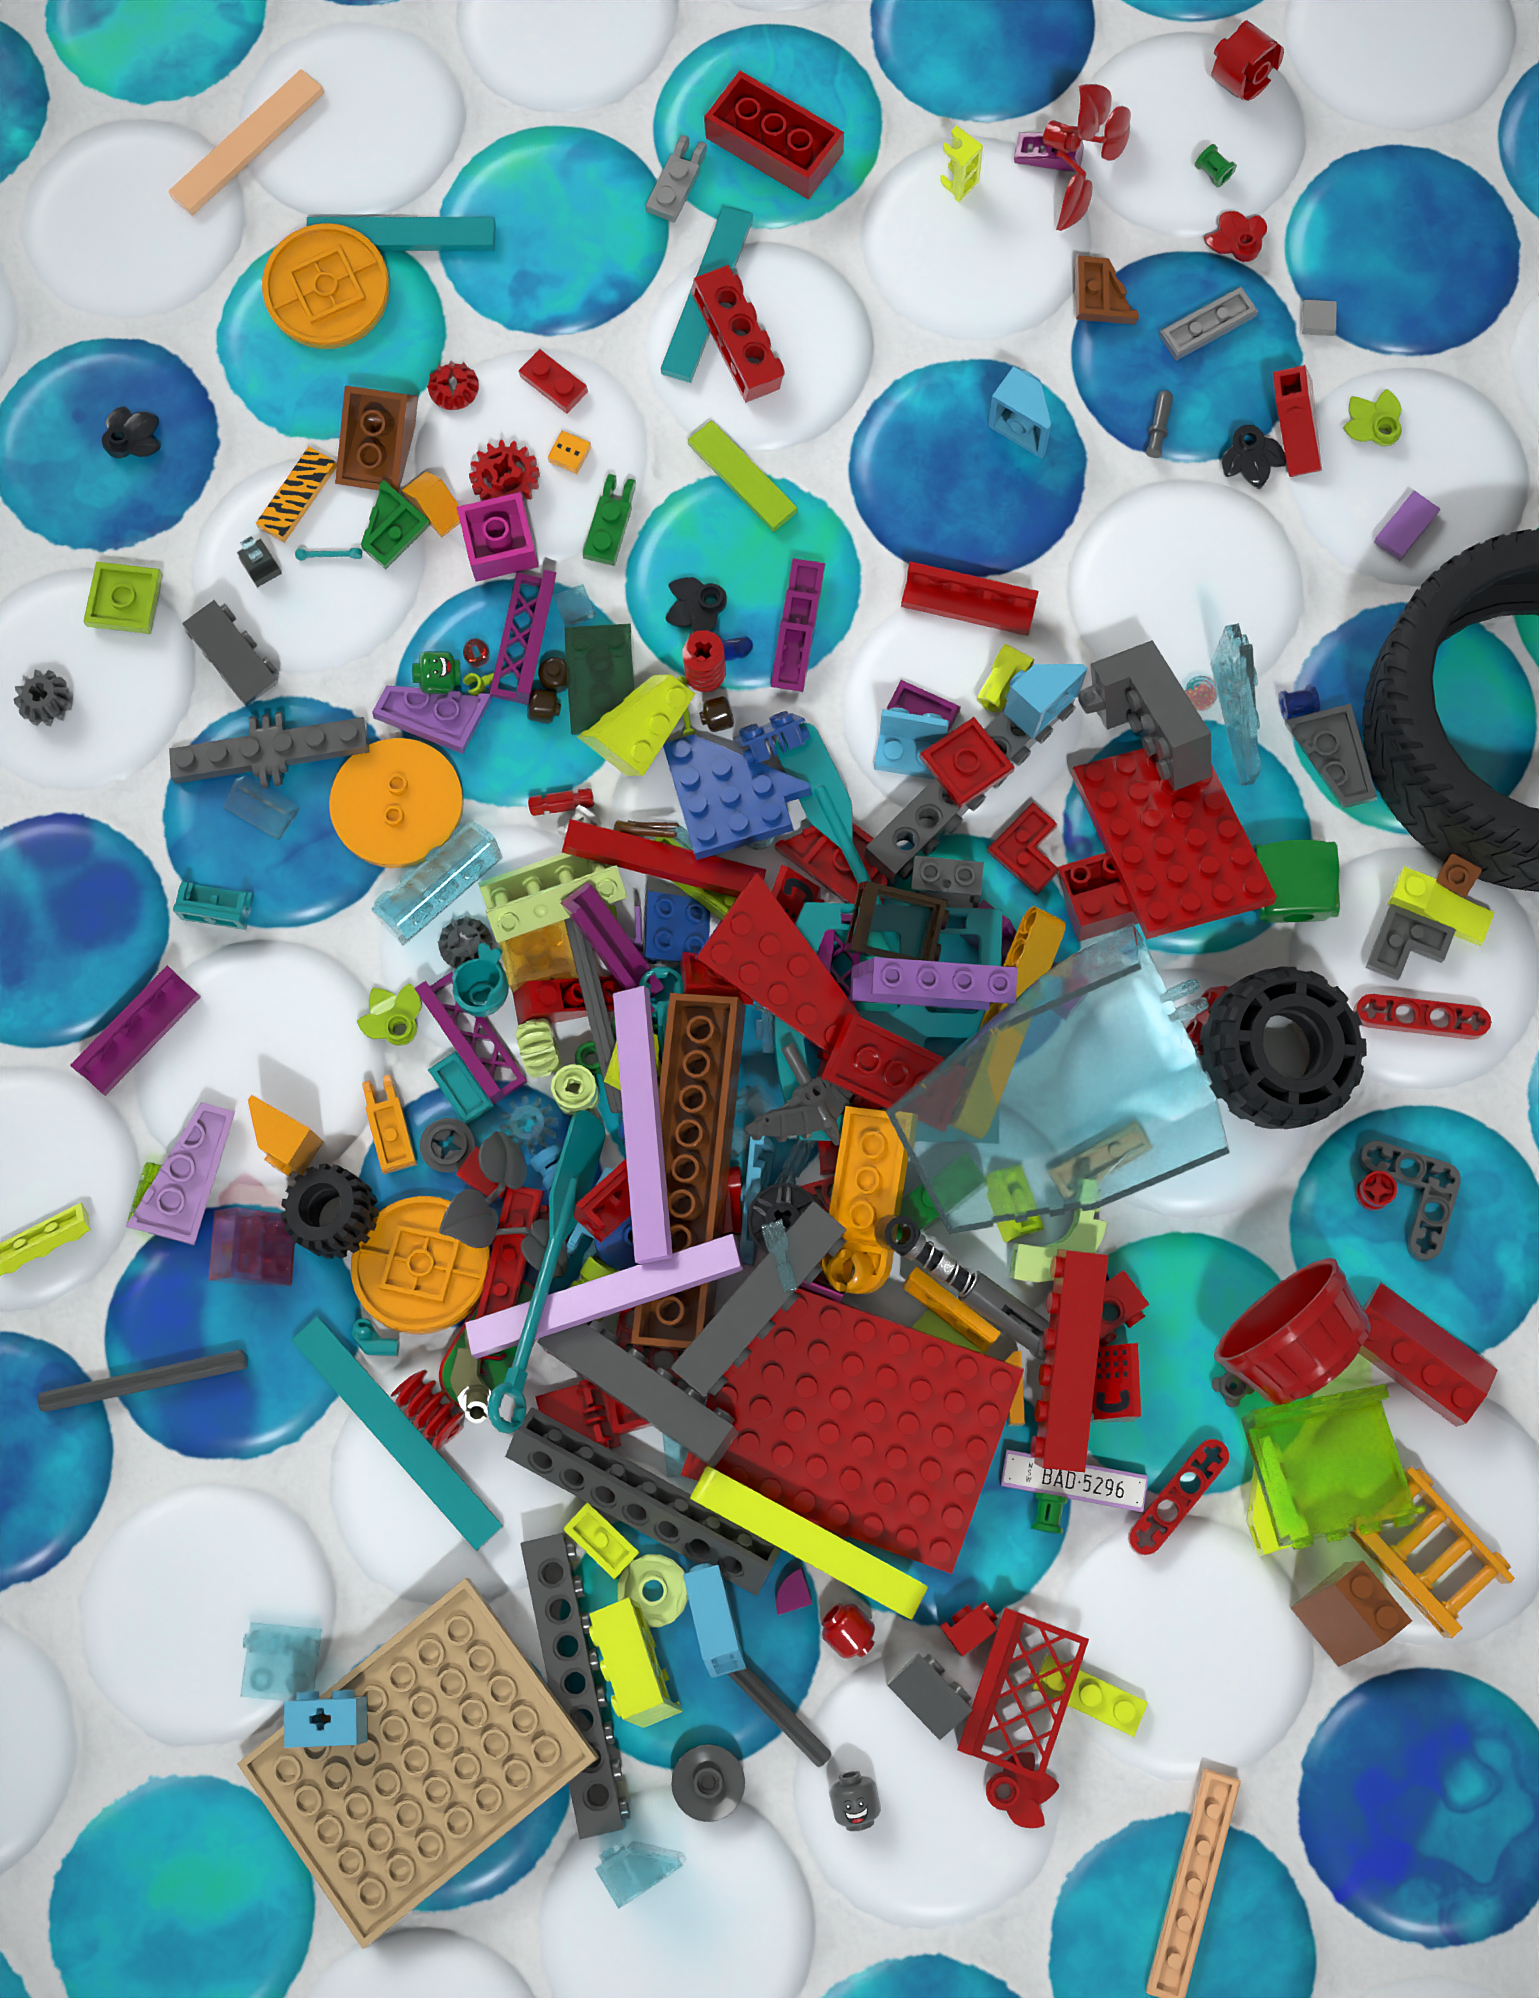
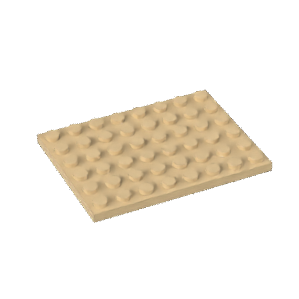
M465 1578L319 1697L332 1698V1691L355 1690V1697L367 1696L368 1742L358 1745L284 1748L283 1726L238 1762L237 1765L359 1945L364 1949L590 1766L599 1756L471 1579ZM321 1714V1721L331 1722V1715Z

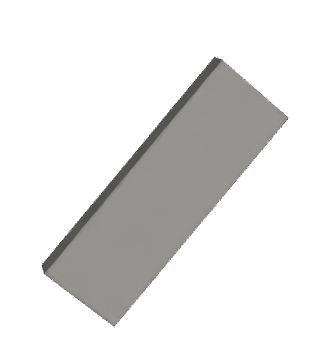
M1239 287L1162 329L1159 337L1175 361L1257 317L1258 310L1243 288Z

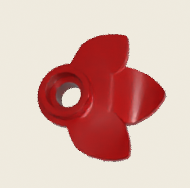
M1225 211L1219 218L1220 230L1204 236L1205 244L1218 254L1232 253L1237 260L1249 262L1257 258L1262 250V238L1267 233V223L1260 215L1253 216L1247 220L1238 211Z
M1033 1752L1017 1753L1023 1767L1036 1771L1034 1770L1035 1756ZM1013 1755L1007 1759V1761L1016 1764ZM1003 1768L1002 1772L994 1774L986 1784V1797L993 1807L1006 1811L1014 1824L1030 1829L1040 1828L1045 1825V1820L1039 1804H1043L1059 1789V1783L1047 1773H1045L1041 1783ZM1001 1784H1008L1010 1786L1011 1792L1006 1798H1001L997 1794V1788Z

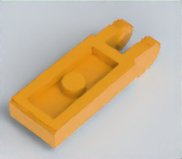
M391 1074L383 1076V1087L388 1100L377 1103L376 1092L370 1080L362 1082L367 1103L365 1109L382 1173L388 1174L418 1165L401 1100L397 1096Z

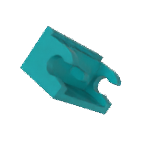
M182 881L173 912L181 920L246 930L254 894L248 891L241 890L238 892L194 885V883Z

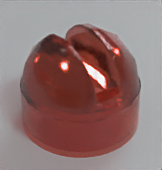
M475 638L465 643L463 656L470 666L481 667L488 662L490 651L488 645L483 640ZM477 646L481 656L475 658L471 647Z

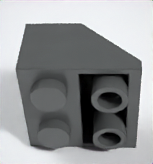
M917 1653L891 1679L887 1686L941 1740L973 1710L967 1704L972 1698L957 1682L953 1681L949 1685L941 1677L945 1669L930 1654L923 1658Z

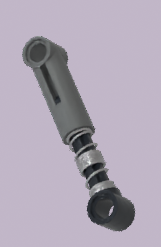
M886 1215L877 1222L874 1236L881 1247L923 1265L922 1269H929V1274L935 1277V1279L940 1282L945 1281L947 1282V1287L951 1285L957 1289L958 1299L1024 1346L1034 1357L1045 1361L1046 1349H1043L1042 1339L1045 1328H1049L1048 1320L980 1271L971 1274V1269L962 1268L955 1257L945 1252V1250L936 1249L934 1242L926 1241V1237L921 1234L917 1224L911 1218L901 1215ZM896 1224H899L902 1228V1237L898 1242H894L891 1238L892 1227ZM1010 1315H1013L1014 1317H1016L1018 1320H1020L1022 1323H1024L1025 1325H1027V1326H1028L1029 1328H1031L1032 1330L1029 1331V1330H1028L1027 1328H1025L1023 1325H1021V1324L1018 1323L1016 1320H1014L1013 1318H1011Z

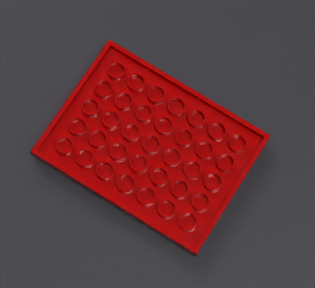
M798 1287L795 1292L800 1297L787 1312L781 1308L771 1319L776 1323L772 1330L763 1340L756 1336L748 1346L753 1351L739 1368L732 1364L724 1374L729 1380L715 1396L709 1393L705 1406L713 1412L719 1407L735 1419L732 1425L739 1432L714 1469L805 1519L810 1518L821 1522L820 1526L952 1574L1024 1368ZM688 1452L681 1475L699 1481L706 1466L709 1465Z

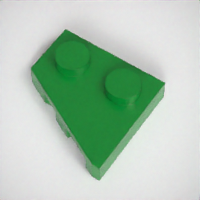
M383 480L379 486V495L375 507L372 508L369 526L364 532L361 547L362 550L386 570L430 526V521Z

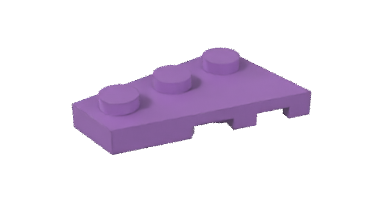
M387 685L372 714L376 720L464 754L492 700L491 694L479 693V696L461 695L459 691L448 692V694H426L420 688Z

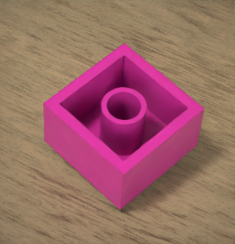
M521 492L457 507L470 566L476 582L539 567Z

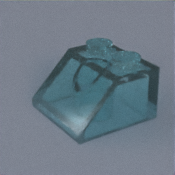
M619 1840L599 1855L601 1862L595 1867V1870L619 1909L681 1868L687 1858L683 1852L637 1841H631L624 1846L622 1841Z

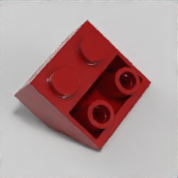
M1107 852L1058 866L1067 913L1078 942L1139 924Z

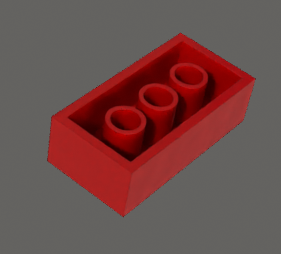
M742 71L736 74L704 116L706 139L808 200L844 154V132Z

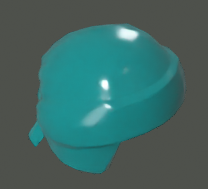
M479 943V959L463 963L453 973L452 992L457 1005L464 1012L475 1017H486L496 1013L504 1005L509 993V982L502 964L499 962L502 950L500 948L491 950L490 945Z

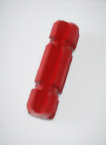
M590 788L579 789L578 793H573L572 790L546 794L544 798H542V795L528 798L529 811L533 816L544 815V811H549V814L572 811L578 805L585 808H592L594 806L593 792Z

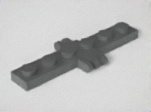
M283 712L275 713L276 725H272L270 714L262 715L263 727H259L257 716L249 717V736L169 748L171 779L177 784L253 771L254 777H260L262 788L270 787L269 775H273L275 786L283 785L282 773L289 771L288 765L369 753L367 722L364 717L286 729Z

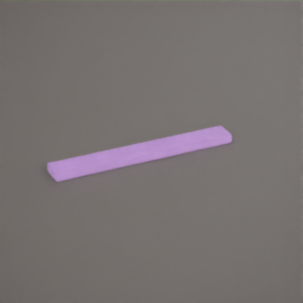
M640 986L613 993L634 1256L636 1263L646 1264L673 1258L650 992L647 987Z
M730 1234L673 1253V1258L640 1264L547 1295L535 1339L743 1271L744 1268L735 1236ZM531 1301L466 1322L471 1355L478 1359L517 1346Z

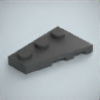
M1351 704L1285 720V726L1343 809L1376 801L1377 795Z

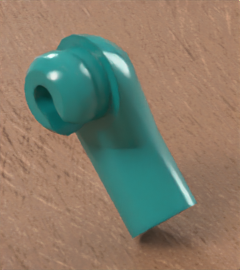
M364 1318L357 1320L353 1324V1339L366 1355L398 1356L399 1339L381 1338L372 1326V1323Z

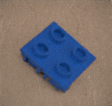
M783 711L769 717L771 723L763 726H758L755 723L738 730L740 735L732 739L743 747L747 745L748 750L743 751L744 757L748 764L754 762L756 765L771 758L764 741L765 739L774 757L777 756L772 736H776L783 753L787 752L781 733L789 750L804 745L805 740L810 739L807 728L805 726L800 728L799 724L804 722L805 719L794 713L788 714V711Z
M647 891L644 957L648 958V963L661 964L662 960L680 962L682 952L698 954L709 939L710 911L691 897Z

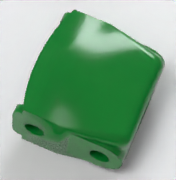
M1286 840L1263 846L1261 844L1253 846L1256 856L1277 896L1273 905L1256 909L1258 920H1262L1265 923L1326 921L1330 917H1338L1340 911L1338 884L1340 868L1336 842Z

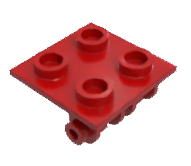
M585 1379L579 1381L577 1385L535 1396L540 1412L607 1449L622 1446L619 1435L613 1434L607 1394Z

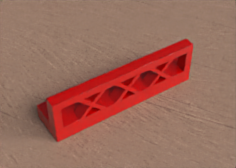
M910 561L901 607L1028 636L1039 591Z

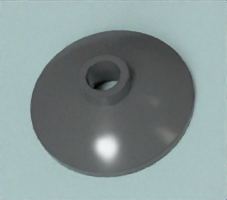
M716 1745L697 1746L686 1752L677 1762L672 1775V1793L679 1808L689 1817L703 1822L718 1821L730 1815L740 1804L745 1790L744 1771L738 1759L727 1749ZM711 1775L715 1778L716 1785L713 1789L703 1787L702 1779L704 1776Z

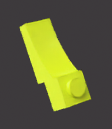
M1404 866L1397 876L1387 905L1394 904L1456 929L1454 936L1481 946L1484 943L1495 912L1458 896L1436 882L1437 879Z

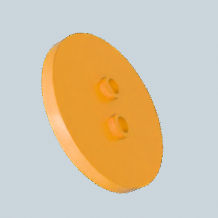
M322 223L301 228L288 235L276 246L264 268L262 293L264 303L272 320L286 336L304 346L318 349H334L350 345L362 339L379 323L389 301L390 280L383 257L367 237L343 225Z
M392 738L369 744V753L352 755L344 763L333 782L329 808L335 831L344 845L354 855L376 866L405 868L431 859L452 840L462 819L464 797L456 771L439 751L420 741Z
M416 1196L405 1198L386 1206L379 1211L378 1217L373 1218V1222L377 1225L375 1231L370 1230L367 1236L370 1237L366 1244L362 1241L357 1245L360 1250L352 1253L351 1279L355 1293L366 1311L385 1327L412 1335L439 1332L463 1320L479 1303L491 1258L490 1247L473 1248L453 1237L439 1233L441 1222L451 1201L440 1197Z

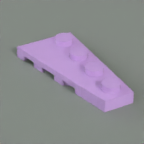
M200 1103L175 1147L160 1168L153 1183L126 1224L127 1228L195 1245L235 1114L234 1111Z

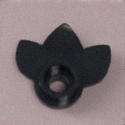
M125 406L113 410L106 419L107 431L102 436L104 450L114 458H125L130 454L146 457L160 450V445L151 436L157 429L158 416L148 412H137L132 415Z
M1254 425L1239 427L1232 436V446L1222 457V469L1225 477H1232L1241 472L1248 483L1257 489H1261L1267 482L1271 467L1278 468L1286 465V456L1282 446L1276 440L1264 437L1262 431ZM1246 435L1253 438V446H1248L1245 443L1244 438Z
M694 577L680 578L669 583L668 587L678 601L674 603L667 613V623L676 627L691 626L693 633L703 630L711 632L716 626L717 615L727 605V595L724 589L713 583L704 585ZM713 597L717 601L715 604L708 605L705 603V600Z

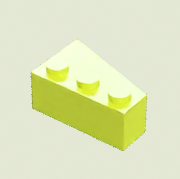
M672 674L653 675L625 697L620 705L611 712L604 714L600 721L587 731H583L577 738L626 776H644L695 696V693Z
M628 1597L590 1613L592 1625L589 1626V1633L596 1647L600 1646L604 1659L600 1661V1668L607 1682L611 1681L615 1694L611 1696V1702L616 1715L622 1717L627 1722L645 1728L683 1712L679 1701L671 1702L665 1681H668L670 1678L666 1668L660 1669L654 1651L656 1643L640 1604Z

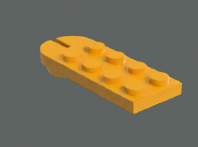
M845 1106L829 1215L847 1229L842 1236L847 1242L834 1257L827 1253L822 1259L824 1275L837 1291L869 1294L881 1288L890 1275L894 1251L881 1247L876 1241L874 1232L877 1222L886 1215H900L914 1115ZM898 1224L894 1225L891 1230V1238L894 1242H896Z

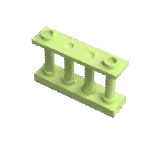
M565 853L478 882L487 907L485 911L497 943L570 918L560 903L586 882L593 886L605 905L628 898L617 865L612 866Z

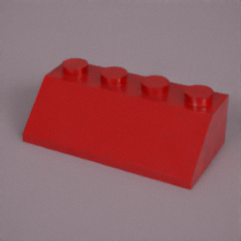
M1379 1283L1362 1307L1369 1317L1368 1321L1371 1325V1331L1358 1353L1455 1427L1467 1424L1487 1396L1498 1369L1383 1283Z

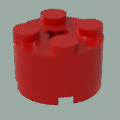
M1246 20L1241 23L1237 31L1228 40L1224 38L1217 44L1214 49V55L1217 58L1211 72V77L1242 100L1244 98L1246 101L1252 100L1271 82V79L1267 77L1271 70L1274 68L1278 71L1283 60L1284 48L1257 26Z

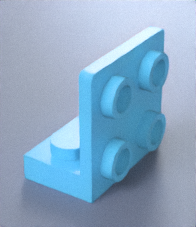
M903 708L883 709L874 769L934 780L935 777L919 756L922 751L947 735L949 721L933 713H926L921 716L909 714V711Z

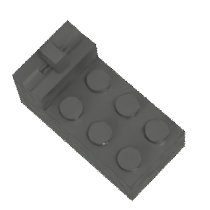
M1153 640L1091 663L1092 685L1078 694V701L1086 714L1097 712L1101 716L1107 730L1129 722L1134 733L1139 732L1142 737V745L1147 756H1153L1156 760L1159 776L1163 781L1167 779L1174 791L1212 777L1211 732Z

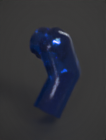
M714 630L710 631L720 637L724 645L725 661L745 658L753 650V642L747 636L724 640Z

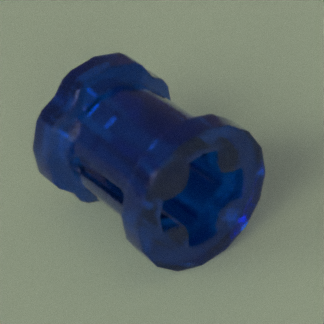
M1313 684L1307 685L1306 689L1290 693L1284 690L1278 693V703L1284 720L1291 719L1292 715L1320 711L1318 692Z

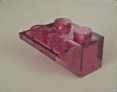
M239 1207L215 1211L209 1281L241 1285L291 1286L295 1242L291 1239L292 1236L285 1232L283 1227L286 1223L281 1221V1214Z

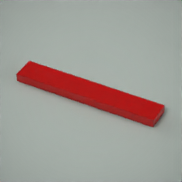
M573 819L569 820L561 852L612 866L617 865L620 868L733 897L739 896L755 872L759 874L763 881L766 875V869L716 856L696 860L693 850Z

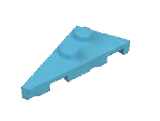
M762 1136L761 1140L758 1141L750 1137L747 1179L743 1183L741 1191V1202H744L740 1256L742 1264L754 1266L757 1246L749 1234L747 1216L750 1205L757 1194L769 1186L776 1152L775 1145L767 1136Z

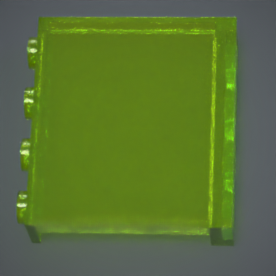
M1386 1384L1250 1411L1241 1419L1279 1547L1292 1544L1293 1550H1299L1315 1545L1314 1539L1326 1537L1327 1543L1336 1542L1348 1538L1347 1532L1357 1530L1360 1531L1361 1536L1382 1531L1381 1525L1393 1523L1395 1529L1415 1524V1517L1426 1511L1425 1505L1415 1507L1385 1415L1382 1403L1390 1398Z

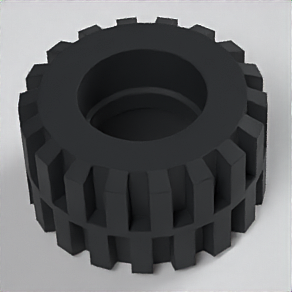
M327 1163L319 1164L318 1169L313 1166L306 1169L307 1174L305 1176L299 1173L294 1178L296 1181L293 1187L289 1185L285 1191L289 1194L288 1198L282 1199L281 1206L285 1208V1212L280 1213L281 1221L286 1223L283 1227L285 1232L292 1236L291 1239L295 1243L327 1259H333L334 1255L338 1258L347 1257L348 1250L352 1253L360 1250L357 1244L361 1241L365 1244L370 1239L367 1236L370 1230L375 1231L377 1225L373 1222V1218L379 1216V1209L373 1206L378 1201L376 1196L371 1193V1187L347 1169L335 1164L332 1167ZM340 1196L341 1204L336 1217L330 1223L320 1227L319 1217L323 1207L331 1199Z

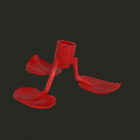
M1098 84L1079 86L1080 109L1078 126H1069L1052 120L1047 124L1043 133V144L1058 150L1056 156L1063 158L1078 173L1071 178L1067 186L1056 228L1058 231L1065 230L1082 219L1090 205L1093 189L1092 182L1086 179V172L1067 153L1075 152L1079 148L1081 140L1103 143L1101 157L1107 161H1112L1122 154L1129 139L1131 120L1129 108L1118 106L1110 113L1112 103L1111 92L1106 87ZM1106 121L1104 136H1095L1099 132L1100 126Z

